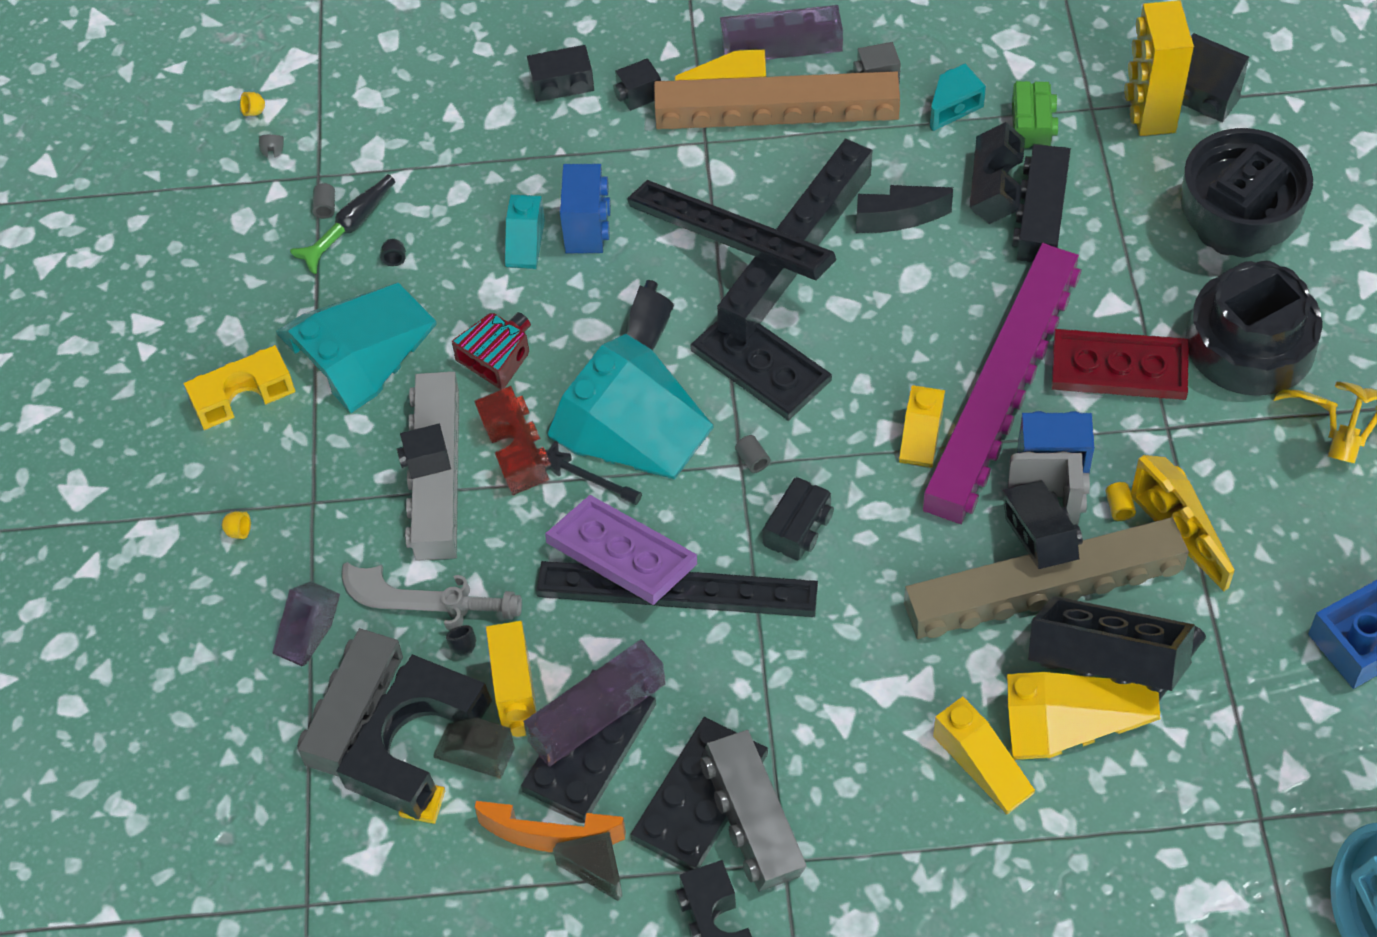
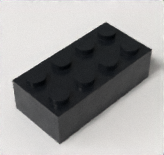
M1053 596L1032 619L1028 660L1039 662L1042 667L1049 669L1062 667L1075 670V673L1081 676L1099 675L1108 677L1111 681L1118 684L1136 683L1145 685L1149 690L1155 692L1172 691L1190 666L1195 624Z

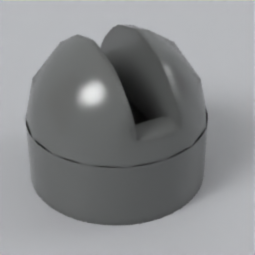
M271 134L259 136V149L265 157L269 156V151H273L274 158L282 153L284 147L283 136Z

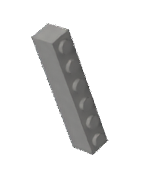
M455 371L415 374V387H410L409 390L410 405L415 407L414 414H409V431L440 423L451 469L411 479L410 472L407 470L408 489L412 490V498H407L406 511L408 519L412 520L411 527H406L405 530L406 546L413 549L416 561L457 558L459 387Z

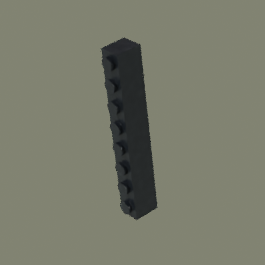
M845 138L776 230L819 246L871 176L873 150ZM754 257L717 305L718 331L724 334L729 333L731 337L746 343L748 337L750 338L756 330V326L763 321L797 273Z

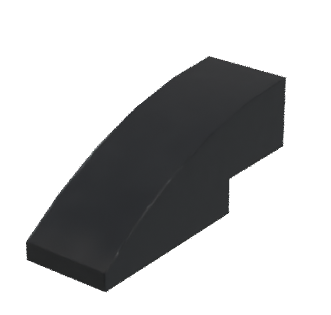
M890 185V195L858 193L856 233L898 231L916 227L952 213L953 187Z

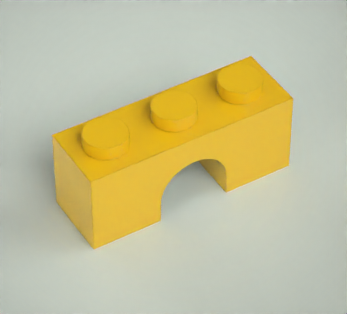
M276 345L259 350L250 356L230 362L221 368L196 376L194 379L183 383L204 430L235 418L230 404L232 399L243 391L257 392L262 397L265 405L296 392L290 373Z

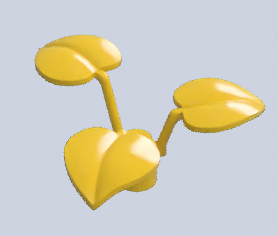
M1336 382V388L1350 391L1357 395L1349 425L1340 424L1339 431H1337L1336 422L1337 403L1301 390H1282L1275 395L1274 401L1291 397L1311 400L1329 412L1330 432L1328 437L1332 438L1327 457L1355 464L1360 446L1364 447L1367 437L1377 424L1376 412L1361 436H1359L1361 430L1355 428L1362 402L1368 403L1377 400L1376 389L1362 388L1359 385L1348 382Z

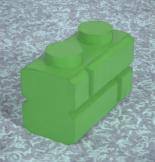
M1016 81L1013 84L1012 93L1013 128L1025 138L1024 148H1030L1033 144L1051 146L1052 136L1058 135V117H1052V113L1057 111V94H1051V84L1049 82L1035 81L1031 84L1030 81Z

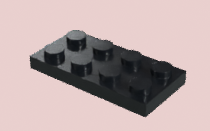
M592 669L522 782V792L585 822L586 813H592L656 706V698Z
M703 717L631 833L632 841L688 870L699 868L726 825L728 818L726 813H721L717 808L714 798L715 787L711 779L705 778L701 769L700 758H702L701 755L707 743L736 734L737 732ZM753 741L763 763L768 755V747Z

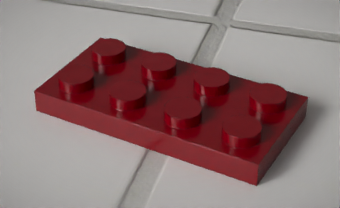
M1055 329L1051 390L1186 400L1188 395V339Z

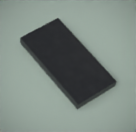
M717 320L690 344L691 351L787 421L832 381V374L760 323L756 326V330L751 337H748L746 343L731 337L729 333L724 334L718 331Z

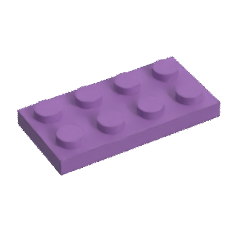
M592 495L585 498L545 533L547 544L652 605L697 565V554Z

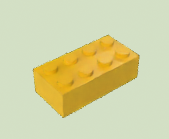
M1181 0L1145 3L1142 6L1141 17L1136 18L1137 39L1132 41L1133 61L1128 63L1130 80L1124 86L1125 99L1131 102L1130 118L1132 124L1137 125L1139 136L1176 133L1194 45Z

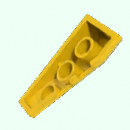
M1149 455L1140 457L1131 490L1132 499L1155 522L1173 517L1189 551L1188 556L1223 591L1227 590L1230 587L1235 569L1185 472L1180 467L1174 466L1166 457Z
M1050 672L1007 674L1008 710L1014 760L1052 758L1062 754V750L1079 744L1086 746L1095 743L1096 738L1113 732L1120 734L1161 719L1159 692L1151 691L1145 685L1136 683L1118 684L1111 681L1110 678Z

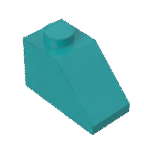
M966 63L954 69H949L939 76L931 106L930 128L932 131L984 107L986 86Z
M510 194L506 216L505 267L537 269L545 224L542 196Z

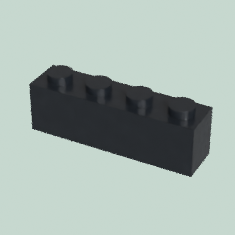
M1033 144L1032 156H1025L1023 175H1029L1028 180L1022 179L1020 197L1025 199V204L1020 203V209L1017 211L1016 222L1022 223L1021 228L1014 229L1012 247H1018L1017 260L1033 262L1042 243L1058 248L1071 148Z

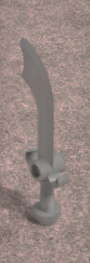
M348 562L343 564L342 579L349 595L357 602L368 607L381 609L448 612L449 616L454 619L451 621L445 620L443 623L446 629L450 631L462 626L463 617L467 614L468 610L500 611L503 618L512 620L514 616H520L522 611V598L520 595H515L513 591H505L503 598L468 597L470 587L465 577L461 575L453 576L457 586L463 585L461 589L449 587L444 591L403 590L391 587L385 582L382 564L373 568H358Z

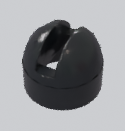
M395 238L383 242L380 250L381 261L388 266L403 264L406 259L404 244Z
M469 625L454 628L446 635L450 649L459 656L472 653L476 646V636L473 628Z

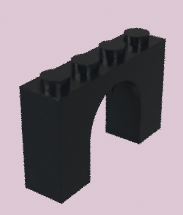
M412 654L407 663L399 668L394 683L387 694H383L380 697L372 717L368 723L362 725L358 732L357 740L349 752L344 754L342 762L336 770L345 789L419 820L437 788L428 771L401 761L390 754L392 740L399 729L409 721L430 715L443 717L475 730L492 703L486 684Z

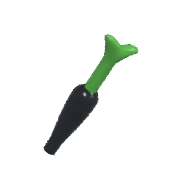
M389 174L384 176L377 184L344 206L336 214L335 224L315 244L304 248H292L290 253L295 258L305 260L310 272L317 274L318 263L323 252L343 233H352L363 224L385 193L396 183L394 178Z

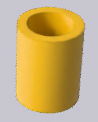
M1116 482L1109 485L1105 489L1112 518L1115 521H1125L1134 517L1136 510L1129 485L1125 482Z

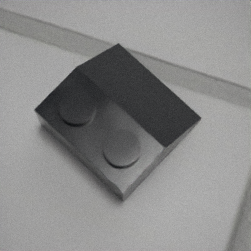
M1193 33L1191 38L1194 48L1182 105L1220 122H1224L1240 99L1249 56Z

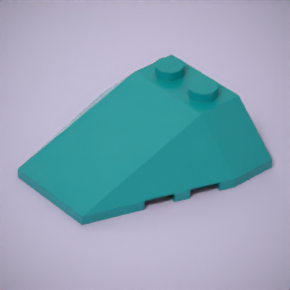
M398 282L301 314L278 329L276 333L295 354L302 351L327 377L332 394L351 414L378 396L383 390V383L392 373L396 374L403 359L410 351L414 352L437 323Z
M624 334L602 344L564 392L547 435L550 439L557 441L558 444L576 455L584 457L589 455L604 459V462L612 464L617 462L633 466L635 470L676 479L713 430L714 426L653 350L629 335Z

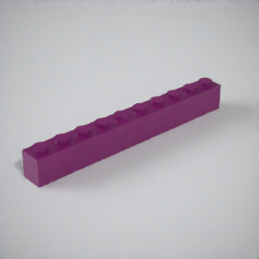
M1044 243L1041 244L924 493V512L961 525L967 513L973 514L979 498L976 492L979 486H986L990 476L991 468L988 467L990 461H997L1003 446V442L1000 441L1003 434L1009 435L1015 416H1012L1014 409L1020 410L1026 396V391L1023 389L1026 383L1031 385L1034 381L1038 368L1035 363L1037 359L1043 360L1049 344V341H1046L1049 334L1054 336L1055 329H1057L1060 317L1057 316L1059 310H1066L1071 293L1068 292L1070 286L1076 288L1082 271V269L1077 268L1078 254Z

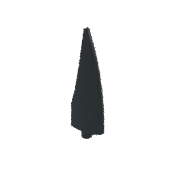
M647 280L644 287L640 285L630 310L626 334L653 350L668 323L674 303L664 295L656 292L657 282Z

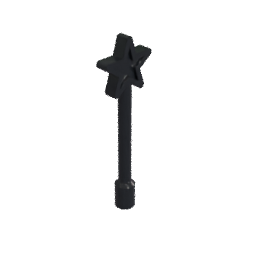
M554 441L549 450L537 448L534 450L535 456L540 459L536 466L538 474L551 470L557 476H561L560 468L619 494L622 499L637 505L641 500V492L628 486L622 487L569 463L572 460L571 454L559 452L557 441Z

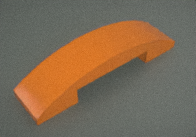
M476 801L475 803L478 822L484 828L508 842L534 850L558 853L583 852L600 849L625 840L624 817L586 813L583 827L516 819L513 805Z

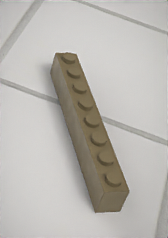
M1172 517L1083 540V544L1078 545L1079 560L1038 569L1028 554L905 586L904 606L917 639L924 637L937 638L947 631L959 628L971 629L982 622L993 619L1005 620L1016 613L1028 610L1031 612L1040 611L1053 596L1078 600L1082 596L1093 593L1105 594L1116 587L1128 584L1132 586L1140 585L1148 579L1162 575L1164 577L1174 576L1184 570L1189 551Z

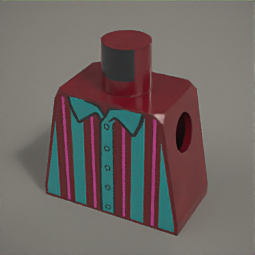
M517 312L509 321L504 320L495 313H489L451 341L455 360L492 385L503 390L529 354L525 331L531 326L530 321L520 312Z

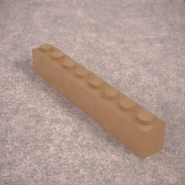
M898 71L655 81L656 129L899 120L900 91Z

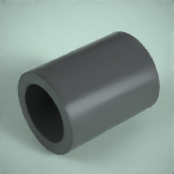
M321 183L313 189V214L321 219L330 218L335 213V188L330 184Z
M754 435L743 437L735 446V450L752 473L764 470L771 461Z

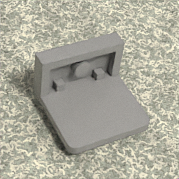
M1061 451L1057 453L1022 452L1013 454L1010 459L1007 489L1042 480L1050 492L1054 491L1057 497H1062L1063 508L1067 509L1071 522L1079 524L1080 513H1086V494H1089L1090 490L1089 473H1083L1082 453Z

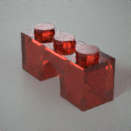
M509 386L475 400L474 402L491 442L495 443L506 438L514 439L506 448L494 452L512 495L549 481L550 478L545 467L550 466L551 463L544 446L537 449L535 441L540 440V436L534 422H526L524 416L530 414L523 395L516 398L512 386Z

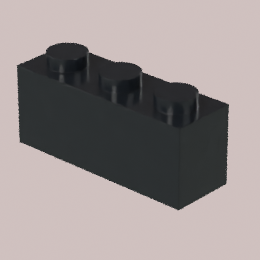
M1042 480L1002 490L1005 519L1038 569L1080 559L1078 545L1083 544L1080 527L1078 524L1071 522L1067 509L1065 507L1061 508L1055 492H1050Z

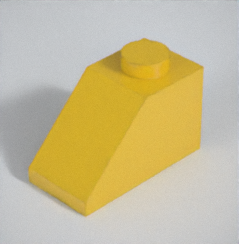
M911 386L899 463L933 467L943 416L945 390Z

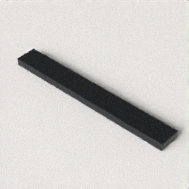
M646 180L627 198L629 206L815 281L837 260L834 251Z
M541 561L536 590L537 597L652 605L583 564ZM688 572L654 606L815 617L818 581Z

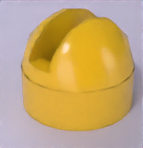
M242 93L240 97L242 114L244 116H256L263 112L265 100L259 93Z
M240 511L228 513L222 520L221 526L223 531L231 538H247L251 528L249 514Z

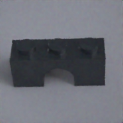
M1007 122L976 136L970 208L988 224L1013 214L1020 209L1021 185L1010 177L1007 172L1014 166L1023 163L1025 138Z
M723 860L679 874L681 888L675 890L681 911L689 910L693 922L688 924L691 937H752L749 928L737 932H725L714 924V921L720 914L736 908L735 891Z

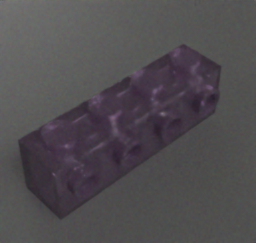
M640 639L524 720L528 742L550 767L666 685L663 662Z

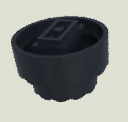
M1252 128L1222 130L1201 140L1188 155L1181 189V208L1189 224L1206 246L1212 247L1222 255H1234L1242 258L1266 252L1272 245L1282 243L1299 227L1313 189V173L1310 164L1302 152L1292 143L1276 134Z
M1271 261L1242 262L1220 276L1211 279L1199 292L1186 330L1188 354L1200 373L1214 384L1226 390L1254 396L1279 393L1298 384L1305 378L1313 366L1323 327L1320 308L1315 298L1309 294L1306 283L1292 269L1279 266Z

